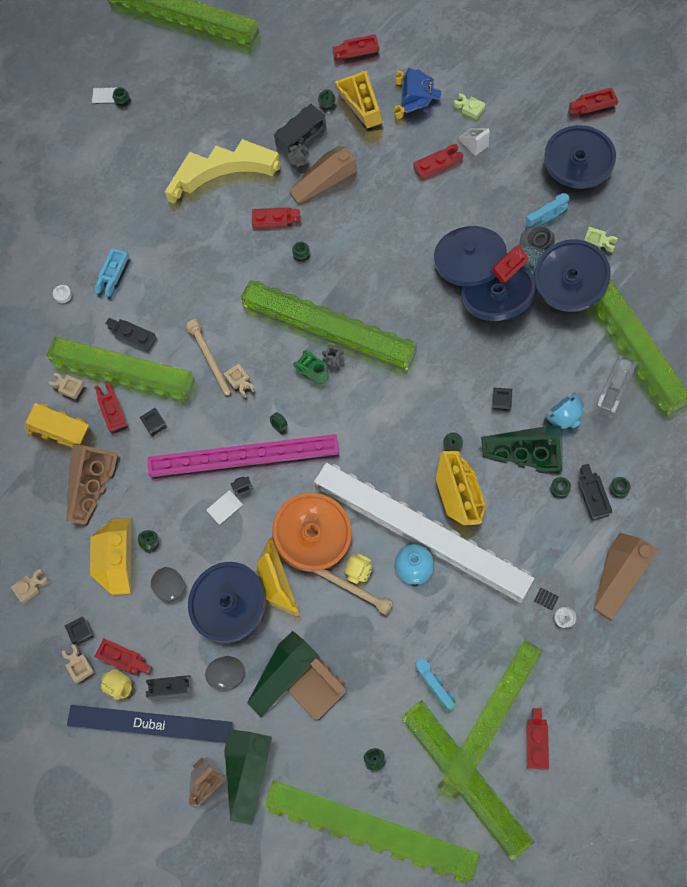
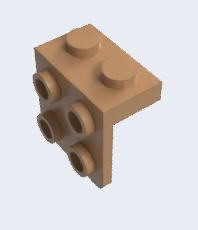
M316 658L310 663L312 668L290 688L289 692L313 719L318 720L346 693L343 687L346 683L338 675L334 677L329 672L331 668L324 660L320 662Z

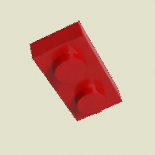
M516 245L491 270L500 282L504 283L529 258L520 245Z

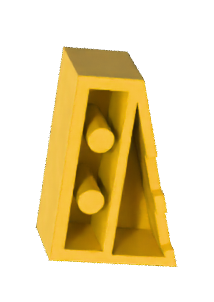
M366 70L334 82L338 94L367 128L383 123Z
M34 403L25 423L27 434H32V432L40 433L44 439L50 437L57 440L58 443L70 447L82 445L89 428V424H86L85 420L71 418L64 411L58 410L56 412L51 410L50 406L40 403V405Z

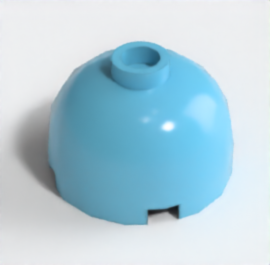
M576 392L571 393L574 397L569 398L567 396L550 410L554 412L550 416L548 413L545 415L546 419L553 426H561V429L571 426L574 429L582 422L580 418L584 414V404Z
M407 545L399 551L395 558V571L400 580L406 584H423L433 574V556L422 545Z

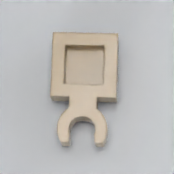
M240 364L223 373L234 390L239 388L244 398L247 397L244 392L245 389L249 388L254 392L253 385L248 382L250 378Z
M54 373V377L58 380L57 382L49 381L50 386L55 389L59 388V393L76 400L85 385L84 382L69 375H66L65 379H63L59 373Z
M41 569L35 571L31 579L26 575L11 586V589L21 603H26L40 592L37 588L39 585L43 586L49 582V579L46 577L39 580L40 575L44 573Z
M71 645L73 653L68 655L63 650L62 655L70 661L65 666L77 684L95 672L84 654L79 656L78 647Z

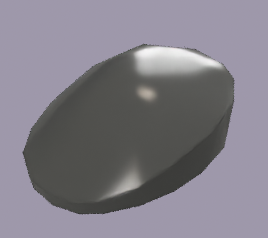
M545 226L530 227L520 237V244L523 249L531 253L545 252L555 243L554 233Z
M160 568L151 579L152 591L162 600H176L184 592V580L173 568Z
M223 656L217 658L206 669V681L211 687L218 690L231 689L241 682L244 676V666L235 657Z

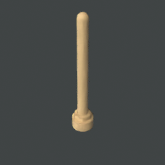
M192 319L188 321L185 327L189 333L195 336L223 393L226 396L230 395L231 390L201 334L202 326L199 320Z
M326 569L314 572L376 605L379 612L384 615L389 613L393 605V601L389 598H378Z

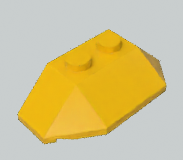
M459 451L441 452L436 482L446 514L462 525L481 524L486 504L475 471L461 457Z
M132 518L111 519L90 537V576L111 595L132 594Z
M269 538L256 563L258 570L255 573L262 580L266 591V600H269L272 606L296 617L300 616L273 538Z

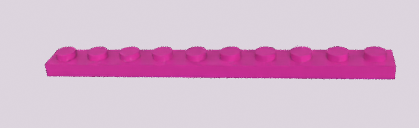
M337 434L150 456L147 457L149 477L339 455Z

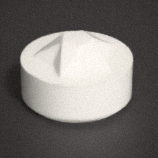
M59 285L53 290V297L58 303H67L72 297V292L68 286Z
M561 607L555 612V622L562 628L572 627L576 622V613L569 607Z

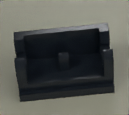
M190 675L146 680V684H148L146 698L151 701L191 696Z

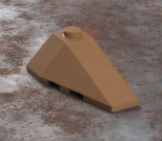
M337 146L328 151L289 190L290 194L299 205L357 172L355 157L347 147Z
M73 445L69 464L67 522L86 525L96 506L99 495L106 488L104 486L107 480L114 473L118 453L84 445Z
M619 533L608 550L594 609L612 620L659 549L642 538Z
M208 757L199 759L193 765L195 769L191 771L189 805L193 808H196L226 779L222 771Z

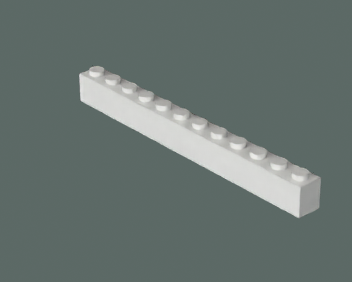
M326 463L314 481L315 487L318 490L414 544L422 545L430 553L519 603H522L534 581V577H532L529 571L517 569L509 560L499 559L491 550L481 549L473 540L463 539L455 530L449 531L445 529L440 522L427 519L424 513L409 509L406 503L393 500L392 496L386 492L380 493L375 490L372 484L362 483L357 476L352 473H344L335 464L330 465Z

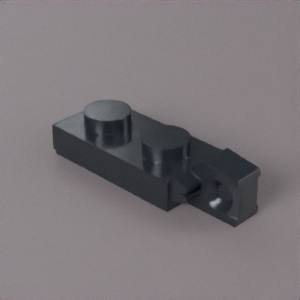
M108 318L105 323L108 329L113 330L112 334L116 338L145 351H148L156 338L155 333L120 319L116 321Z
M589 464L581 465L580 472L582 476L579 477L580 486L592 519L612 514L613 511L600 475L592 473Z

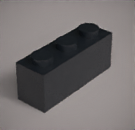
M309 104L298 115L291 118L286 125L276 131L274 134L276 145L287 155L291 153L289 148L292 146H297L298 144L303 146L326 126L325 114L314 105Z

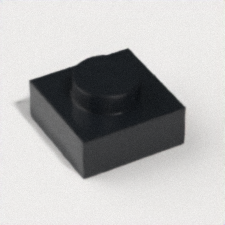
M493 387L492 408L511 409L512 389Z
M156 408L139 417L149 434L166 425Z
M249 476L239 477L233 483H230L235 496L253 490Z
M83 616L65 625L69 638L74 645L92 636L86 619Z

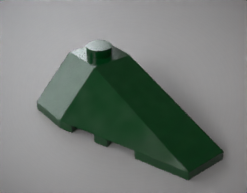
M561 426L538 427L481 437L482 452L485 457L504 462H515L519 466L534 467L542 472L563 470Z
M294 631L289 633L276 647L247 702L261 718L312 668L311 662L316 658L319 661L321 660L312 647Z
M232 729L228 731L224 755L231 821L252 825L272 736Z

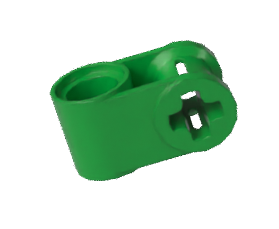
M304 350L301 358L293 363L297 371L317 383H324L329 378L326 363L308 350Z

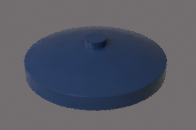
M574 125L557 131L549 139L545 148L544 162L549 174L559 183L572 188H590L604 182L610 176L616 162V150L610 138L600 130L590 126Z
M480 226L461 227L447 233L438 242L434 251L435 267L440 276L452 284L466 287L478 286L497 277L491 268L507 254V249L503 239L496 232Z
M578 239L564 240L552 245L540 256L535 267V284L541 298L553 308L568 312L585 310L595 305L605 295L610 284V265L605 254L594 244Z
M523 266L504 283H501L496 277L482 285L462 287V300L467 311L477 318L488 321L506 320L521 314L532 304L536 295L535 279L532 273Z
M222 562L206 569L194 582L188 598V613L195 629L204 637L219 643L235 642L249 635L260 623L266 608V591L262 580L252 569L238 562Z

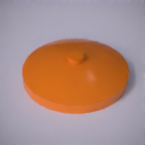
M303 493L287 500L278 510L272 526V538L279 555L291 566L310 572L328 569L339 562L348 550L352 536L350 520L345 510L332 498L319 493Z

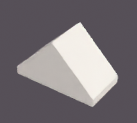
M470 128L459 136L458 139L476 156L488 147L490 130L489 128Z

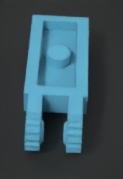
M562 193L556 196V200L546 203L537 211L531 212L526 217V229L533 226H542L559 216V214L568 209L567 202L569 201V196Z
M111 248L98 275L94 288L96 293H100L104 288V282H107L105 295L110 296L112 294L114 286L117 284L130 256L128 252Z
M423 658L416 661V669L445 710L450 713L455 709L456 705L454 702L456 699L449 690L445 692L442 688L443 682L437 674L433 675L430 672L431 665Z

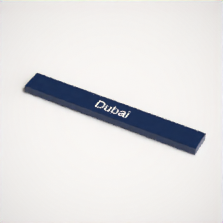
M70 705L67 726L217 743H226L229 729L233 730L234 724L230 721Z

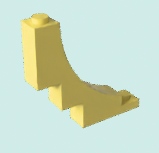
M243 139L234 152L219 146L214 147L208 158L189 152L165 190L167 200L174 204L177 198L181 197L182 191L191 194L205 182L229 173L257 172L273 176L275 171H278L281 166L279 153Z

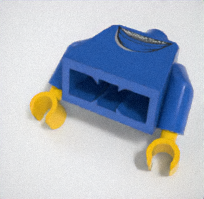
M408 68L405 74L402 71L396 73L395 83L402 85L401 105H404V107L400 105L394 107L396 119H401L404 116L403 112L409 113L427 107L432 99H440L441 90L433 88L434 79L424 74L421 70Z

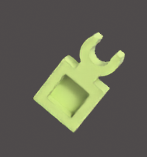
M459 94L458 99L461 101L454 100L456 108H462V113L476 120L486 108V103L472 96L468 100L464 94Z
M589 227L584 241L594 244L599 249L602 246L607 251L613 252L615 246L609 243L616 244L618 238L615 236L606 237L605 231Z

